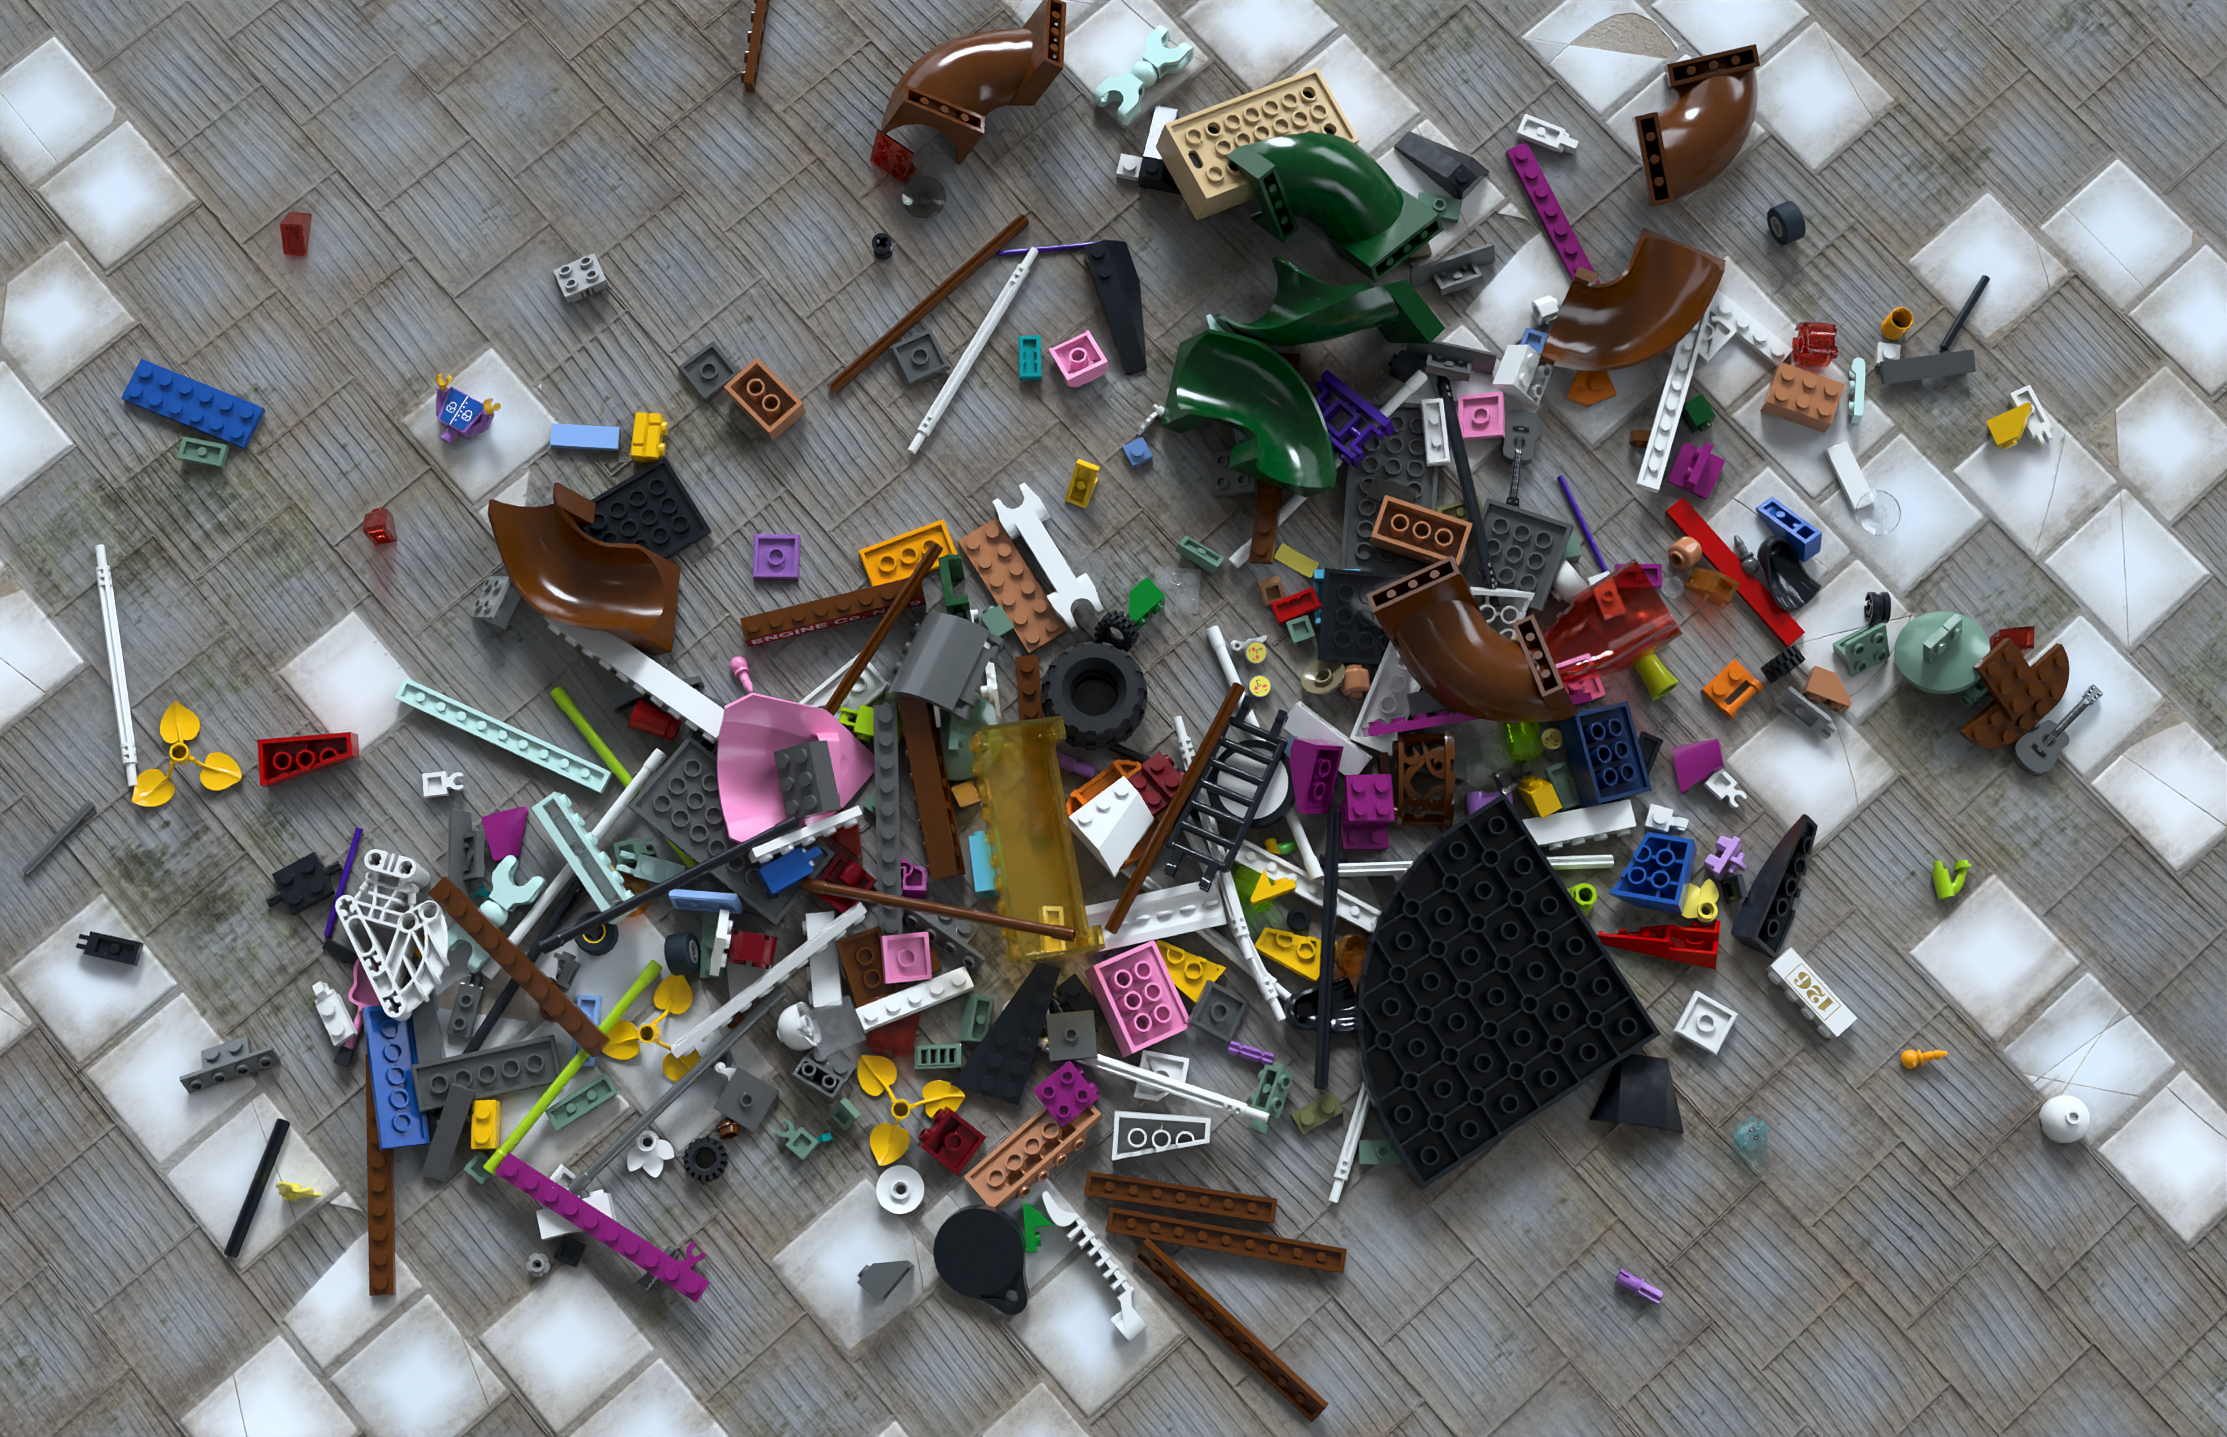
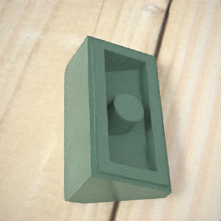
M967 994L965 996L959 1041L980 1044L990 1028L994 998L977 994Z

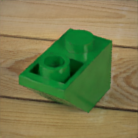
M1148 577L1130 591L1129 615L1131 617L1129 620L1132 621L1134 619L1136 621L1134 626H1138L1139 629L1148 621L1147 617L1152 613L1156 615L1165 606V595Z

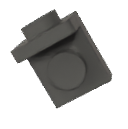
M563 951L562 955L555 952L553 957L565 963L564 967L561 966L557 971L556 984L569 990L581 964L575 961V955Z

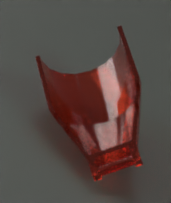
M1636 559L1631 560L1574 596L1570 606L1563 613L1560 611L1556 616L1557 620L1548 629L1545 628L1542 631L1548 641V647L1555 664L1587 653L1591 656L1592 660L1590 661L1584 659L1558 669L1565 685L1624 671L1683 634Z

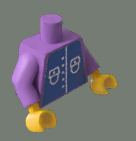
M443 373L438 374L435 378L436 384L439 386L436 396V416L441 426L445 428L440 439L452 445L458 435L469 440L473 436L475 437L487 431L494 418V412L501 408L500 403H495L492 407L493 398L486 399L481 403L452 386L449 389L447 385L452 383V376H447L446 382H444L442 379Z

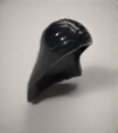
M1772 536L1761 543L1757 552V559L1764 570L1769 592L1779 608L1783 611H1793L1801 608L1813 599L1820 590L1821 585L1806 572L1794 546L1782 536Z
M1346 975L1333 980L1331 1034H1350L1355 1032V991L1350 979ZM1319 986L1294 993L1286 999L1283 1011L1286 1016L1285 1021L1289 1026L1298 1030L1317 1031Z

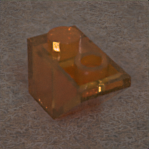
M1695 567L1684 588L1724 610L1730 603L1740 583L1721 572Z

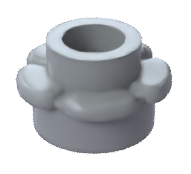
M532 1254L529 1257V1262L526 1263L527 1271L532 1273L534 1277H541L550 1269L549 1258L545 1254Z

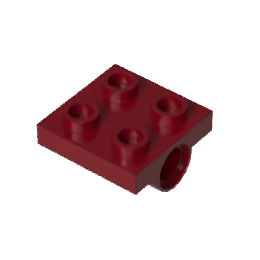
M841 853L836 856L819 878V880H824L828 883L871 890L877 883V880L862 867ZM816 894L842 914L859 901L827 894Z

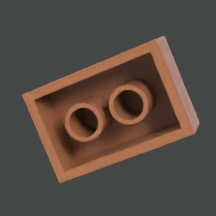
M758 357L724 386L727 396L772 442L806 413L803 403Z
M1780 362L1773 372L1761 411L1825 433L1832 424L1845 384Z

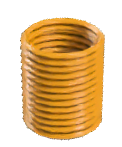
M1895 308L1882 322L1881 331L1883 335L1891 340L1901 338L1913 325V314L1907 308ZM1892 319L1897 320L1898 322H1900L1901 325H1902V328L1897 327V326L1893 323Z

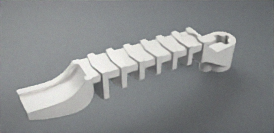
M1046 1190L1042 1197L1052 1221L1059 1227H1068L1076 1221L1078 1225L1065 1235L1067 1239L1072 1241L1083 1231L1085 1236L1076 1244L1082 1250L1091 1242L1093 1247L1086 1254L1092 1259L1099 1253L1101 1258L1094 1264L1098 1269L1107 1264L1109 1268L1102 1274L1106 1281L1113 1275L1117 1278L1109 1287L1114 1292L1118 1290L1121 1293L1117 1296V1299L1121 1302V1310L1110 1320L1130 1342L1148 1326L1131 1307V1292L1134 1288L1129 1286L1126 1282L1127 1278L1118 1271L1119 1267L1115 1263L1113 1264L1111 1256L1107 1252L1105 1253L1103 1245L1095 1239V1234L1087 1228V1223L1081 1220L1077 1213H1068L1060 1209Z

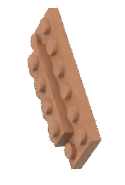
M1091 1104L1067 1125L1060 1126L1044 1106L970 1170L964 1178L989 1206L999 1209L1012 1197L1015 1200L1018 1197L1024 1198L1030 1193V1187L1035 1182H1043L1049 1176L1048 1171L1055 1165L1057 1167L1061 1166L1066 1162L1067 1154L1073 1149L1077 1151L1084 1146L1085 1139L1088 1137L1086 1132L1097 1124L1103 1116Z

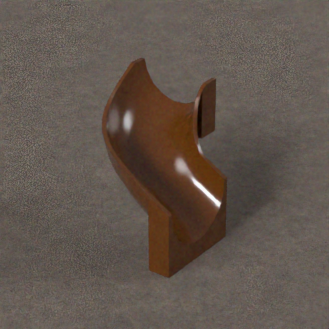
M1043 0L1022 29H1003L975 33L949 40L925 53L907 69L896 85L882 119L881 134L886 135L892 129L903 125L921 124L934 127L945 132L954 141L958 150L956 164L960 165L984 134V116L1001 106H1034L1063 69L1067 3L1061 0Z
M1756 44L1664 66L1669 88L1667 106L1660 112L1657 111L1632 118L1644 167L1648 206L1652 207L1675 202V199L1689 195L1715 179L1739 153L1750 133L1757 108L1758 82L1756 68L1760 66Z
M1642 228L1634 246L1630 263L1618 278L1605 284H1597L1600 274L1578 266L1539 360L1554 366L1575 370L1608 371L1632 367L1663 354L1680 342L1702 318L1722 279L1726 260Z
M558 482L554 483V503L547 506H516L494 499L489 500L488 518L503 564L518 592L536 611L564 624L594 631L608 632L654 656L672 652L680 566L639 544L604 543L584 533L580 528L593 525L596 503Z
M1453 555L1366 594L1374 615L1398 652L1408 672L1430 696L1445 706L1479 719L1510 723L1561 721L1578 714L1551 655L1548 641L1534 614L1512 623L1518 640L1507 638L1495 631L1481 614L1473 592Z

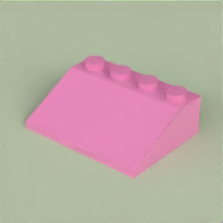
M1154 940L1096 964L1085 971L1123 1058L1193 1026L1187 1023L1189 1016Z

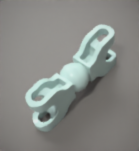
M1163 25L1158 26L1146 39L1147 50L1142 55L1143 61L1134 64L1130 73L1127 71L1122 76L1106 78L1094 91L1093 102L1099 107H1105L1113 101L1122 102L1117 110L1118 121L1128 125L1141 112L1140 101L1145 95L1144 89L1153 86L1157 77L1161 79L1165 74L1181 72L1193 59L1194 47L1188 43H1182L1174 49L1166 48L1165 46L1170 39L1169 30Z
M513 855L506 856L493 871V891L489 895L491 900L484 902L480 906V910L498 928L506 922L508 911L513 912L520 905L534 903L546 886V880L539 876L533 877L524 886H516L513 876L519 866V862ZM458 923L452 925L448 930V952L454 951L462 942L469 941L472 945L473 953L467 962L468 969L473 973L480 972L491 959V956Z

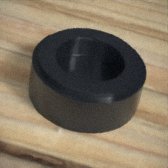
M1294 908L1287 915V925L1292 931H1304L1310 923V915L1303 908Z

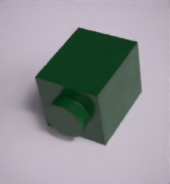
M1703 394L1685 402L1681 411V416L1692 433L1698 430L1700 432L1706 431L1712 426L1711 423L1716 417Z

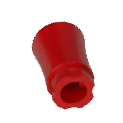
M640 698L632 712L628 728L674 741L681 727L682 720L674 718L671 714L658 709Z

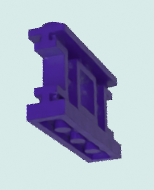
M1326 370L1321 375L1322 381H1318L1315 384L1320 392L1315 400L1321 412H1323L1322 415L1333 451L1339 454V458L1346 465L1351 464L1357 468L1359 461L1365 458L1364 452L1360 448L1373 435L1382 441L1384 435L1389 437L1395 430L1389 418ZM1330 391L1339 397L1331 406L1325 403L1331 397ZM1340 410H1343L1352 419L1340 431H1337L1328 422ZM1363 416L1370 424L1361 432L1357 428L1363 423ZM1351 435L1355 440L1349 445L1350 450H1348L1342 443Z

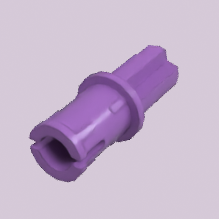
M1054 751L1050 759L1051 764L1069 771V774L1075 773L1089 780L1093 778L1097 768L1079 761L1078 757L1072 758L1058 751Z
M1622 1268L1614 1281L1632 1291L1634 1296L1638 1294L1654 1304H1658L1663 1297L1662 1291L1644 1282L1643 1278L1639 1279Z

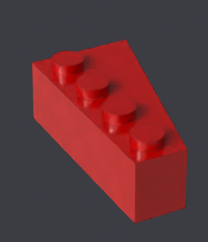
M352 732L257 740L260 786L266 788L359 758L358 734Z

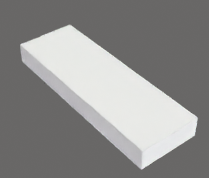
M1443 398L1420 400L1427 467L1449 465L1450 456Z
M1847 441L1826 449L1824 452L1852 510L1856 511L1873 504L1876 500Z

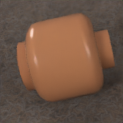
M1684 536L1668 549L1670 564L1680 570L1691 568L1702 557L1700 544L1691 537Z
M1362 665L1346 666V675L1340 685L1342 694L1350 696L1351 700L1363 699L1364 694L1368 693L1371 687L1368 670L1364 669Z

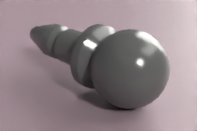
M1735 535L1734 543L1741 556L1739 560L1742 562V570L1746 574L1754 575L1759 570V562L1753 557V552L1748 553L1743 540L1738 535Z

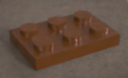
M880 926L834 941L856 1009L901 991L898 982L884 983L880 936H883Z

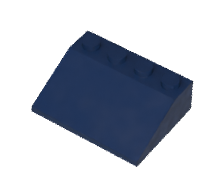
M1628 701L1580 711L1577 715L1558 721L1581 808L1652 791Z

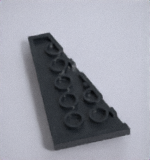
M1037 962L951 1085L1019 1106L1061 968Z

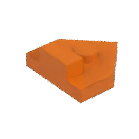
M1577 370L1566 399L1584 407H1589L1602 400L1615 397L1617 393L1607 371Z

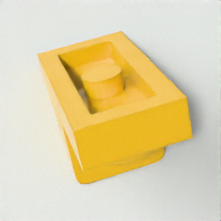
M1078 459L1065 501L1086 509L1098 481L1097 474L1100 467Z
M1264 869L1251 896L1250 905L1254 906L1295 891L1296 884L1294 879L1280 878L1274 881V885L1271 886Z

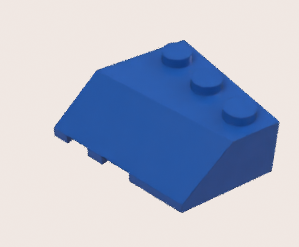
M1647 832L1634 852L1626 869L1624 868L1615 887L1613 886L1609 894L1637 907L1682 914L1697 851L1694 840Z

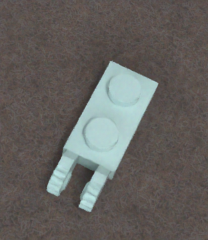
M1857 357L1852 361L1849 369V377L1853 381H1849L1848 394H1852V402H1848L1847 415H1851L1850 423L1859 424L1863 416L1865 361Z
M622 850L620 856L626 859L637 860L636 868H629L622 864L616 866L618 871L633 874V877L661 883L685 870V866Z

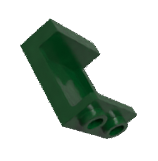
M948 554L938 558L947 614L972 622L968 594L954 596L952 582L965 579L961 555Z

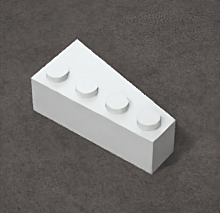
M1115 1111L1112 1160L1209 1143L1211 1118Z

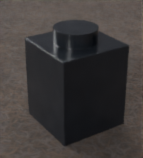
M1402 349L1399 355L1394 354L1388 364L1391 367L1389 375L1405 383L1418 369L1423 370L1425 361Z

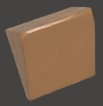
M1278 575L1256 582L1264 606L1286 598L1281 578Z
M972 780L951 787V792L961 811L982 801Z

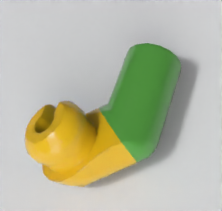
M1270 838L1264 842L1267 848L1265 850L1271 854H1287L1299 850L1295 839L1277 844L1275 838Z

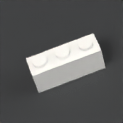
M598 1190L590 1192V1197L583 1199L617 1221L610 1193ZM542 1205L541 1210L536 1211L543 1240L584 1231L545 1205Z

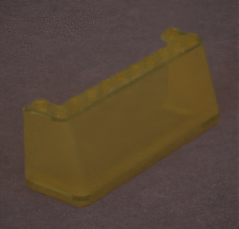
M1062 715L980 726L968 741L969 750L971 753H974L975 762H973V772L975 776L978 775L977 795L979 799L982 798L983 803L981 817L987 826L985 840L991 848L989 862L991 868L995 870L996 877L993 878L995 891L999 893L1000 901L997 903L999 914L1050 925L1057 924L1076 928L1074 942L1002 928L1003 937L1007 938L1008 943L1006 957L1008 962H1012L1013 966L1090 956L1105 948L1101 925L1088 927L1055 748L1067 738Z

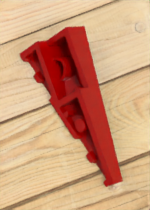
M1713 920V924L1700 925L1699 922H1692V925L1688 927H1677L1676 924L1640 927V930L1635 932H1626V929H1619L1618 933L1613 934L1599 931L1598 938L1603 945L1716 970L1721 920Z

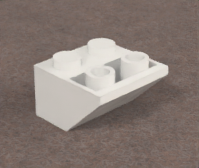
M1508 345L1493 385L1506 396L1532 406H1539L1554 367L1549 363L1539 360L1541 355L1530 345Z

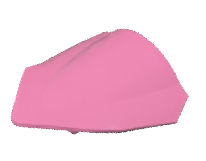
M751 693L725 705L717 745V781L721 809L729 840L741 843L787 819L774 757L775 751L806 742L827 740L841 810L874 773L875 756L827 710L756 693ZM841 810L807 819L798 820L801 825L799 829L834 816Z

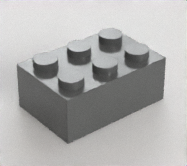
M827 740L806 742L774 752L787 818L796 815L798 820L807 819L841 810Z

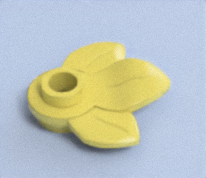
M1706 880L1701 888L1689 883L1683 913L1681 914L1683 917L1688 919L1697 918L1705 923L1711 922L1716 918L1718 908L1715 903L1718 900L1719 893L1712 880ZM1702 907L1708 908V915L1702 913Z
M282 1181L275 1186L279 1190L278 1194L283 1196L282 1199L294 1202L297 1201V1198H318L322 1196V1193L314 1192L312 1187L302 1189V1186L296 1183Z

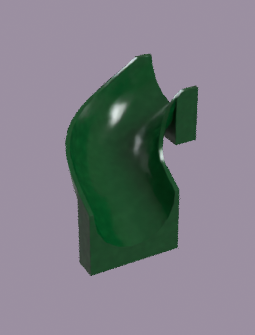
M1324 133L1291 134L1239 146L1226 156L1244 176L1259 201L1261 208L1250 216L1253 222L1280 242H1284L1299 230L1294 215L1305 217L1322 229L1341 258L1374 282H1378L1444 230L1437 212L1397 186L1369 153L1345 138Z
M1274 257L1272 259L1278 277L1277 294L1272 307L1263 317L1252 323L1245 324L1237 323L1222 314H1216L1213 317L1225 332L1256 340L1266 346L1269 344L1282 347L1318 343L1375 327L1378 328L1389 343L1430 344L1445 329L1408 280L1374 287L1370 281L1343 286L1328 285L1316 280L1282 257Z
M1208 329L1179 344L1162 417V427L1182 433L1211 420L1229 425L1239 430L1248 440L1233 446L1229 469L1305 498L1334 488L1337 470L1325 420L1310 388L1285 358L1256 340L1213 329Z

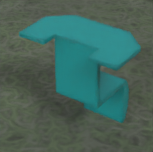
M480 883V888L474 897L477 898L479 895H482L491 900L489 897L491 892L483 889L484 884Z
M828 1128L829 1133L815 1137L820 1142L819 1144L828 1140L834 1143L830 1128Z

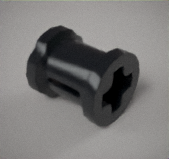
M885 233L876 234L872 239L873 253L876 258L887 260L892 256L893 251L891 238Z

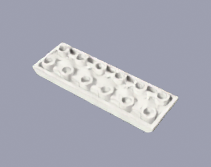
M1214 878L1208 893L1199 889V881L1137 895L1117 934L1106 931L1105 926L1119 899L1081 907L1080 912L1089 954L1227 924L1217 878Z

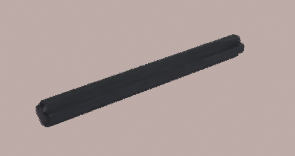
M281 1118L276 1120L224 1250L226 1256L238 1257L289 1129L290 1122Z

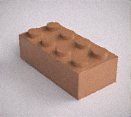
M1385 495L1369 545L1430 565L1453 555L1459 566L1473 523Z

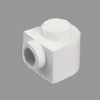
M1549 295L1531 303L1534 317L1539 326L1554 324L1560 310L1556 298H1552Z

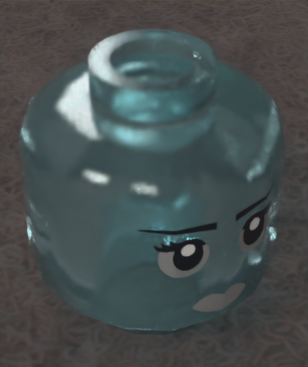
M1749 1116L1735 1124V1132L1732 1134L1742 1150L1745 1148L1748 1151H1753L1768 1142L1766 1134L1770 1130L1763 1119L1758 1121L1755 1116Z

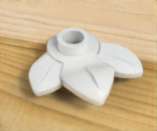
M650 1130L643 1131L636 1138L635 1146L628 1152L627 1166L629 1171H635L643 1166L648 1174L655 1178L658 1177L663 1170L664 1160L674 1158L673 1147L668 1141L659 1139L655 1132ZM647 1138L652 1140V1144L649 1147L644 1145V1140Z

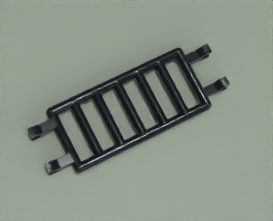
M1247 695L1244 696L1236 717L1231 716L1165 843L1166 848L1173 851L1164 869L1165 875L1174 878L1183 856L1189 857L1208 866L1198 885L1200 890L1207 893L1218 870L1223 873L1230 871L1288 745V740L1280 736L1289 718L1287 716L1288 712L1279 709L1270 732L1246 722L1255 704L1254 698ZM1230 725L1276 744L1277 746L1272 757L1225 738ZM1220 746L1267 765L1263 777L1260 778L1215 759ZM1213 767L1258 786L1253 799L1206 780L1210 768ZM1201 788L1248 807L1243 820L1197 801L1196 798ZM1191 809L1239 828L1234 840L1231 841L1187 822L1186 820ZM1185 830L1229 849L1224 862L1177 843L1176 841L1181 831Z

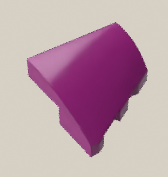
M1718 738L1672 748L1681 794H1686L1689 792L1688 788L1698 781L1702 783L1708 779L1710 774L1716 773L1725 767L1722 747Z
M901 857V896L926 899L927 869L919 865H912L909 860Z

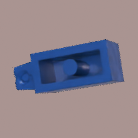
M818 845L806 851L805 847H798L787 854L782 855L780 853L781 857L774 861L771 859L759 865L760 869H758L756 874L771 898L800 882L805 877L812 875L814 872L812 867L815 865L813 860L820 857L823 853Z

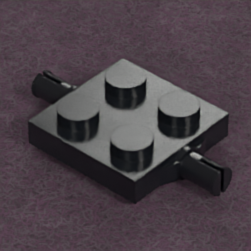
M312 852L272 874L277 884L278 893L266 898V902L271 908L283 901L286 903L290 914L294 916L336 894L331 884L330 875L343 868L339 861L325 867L322 865L318 855Z

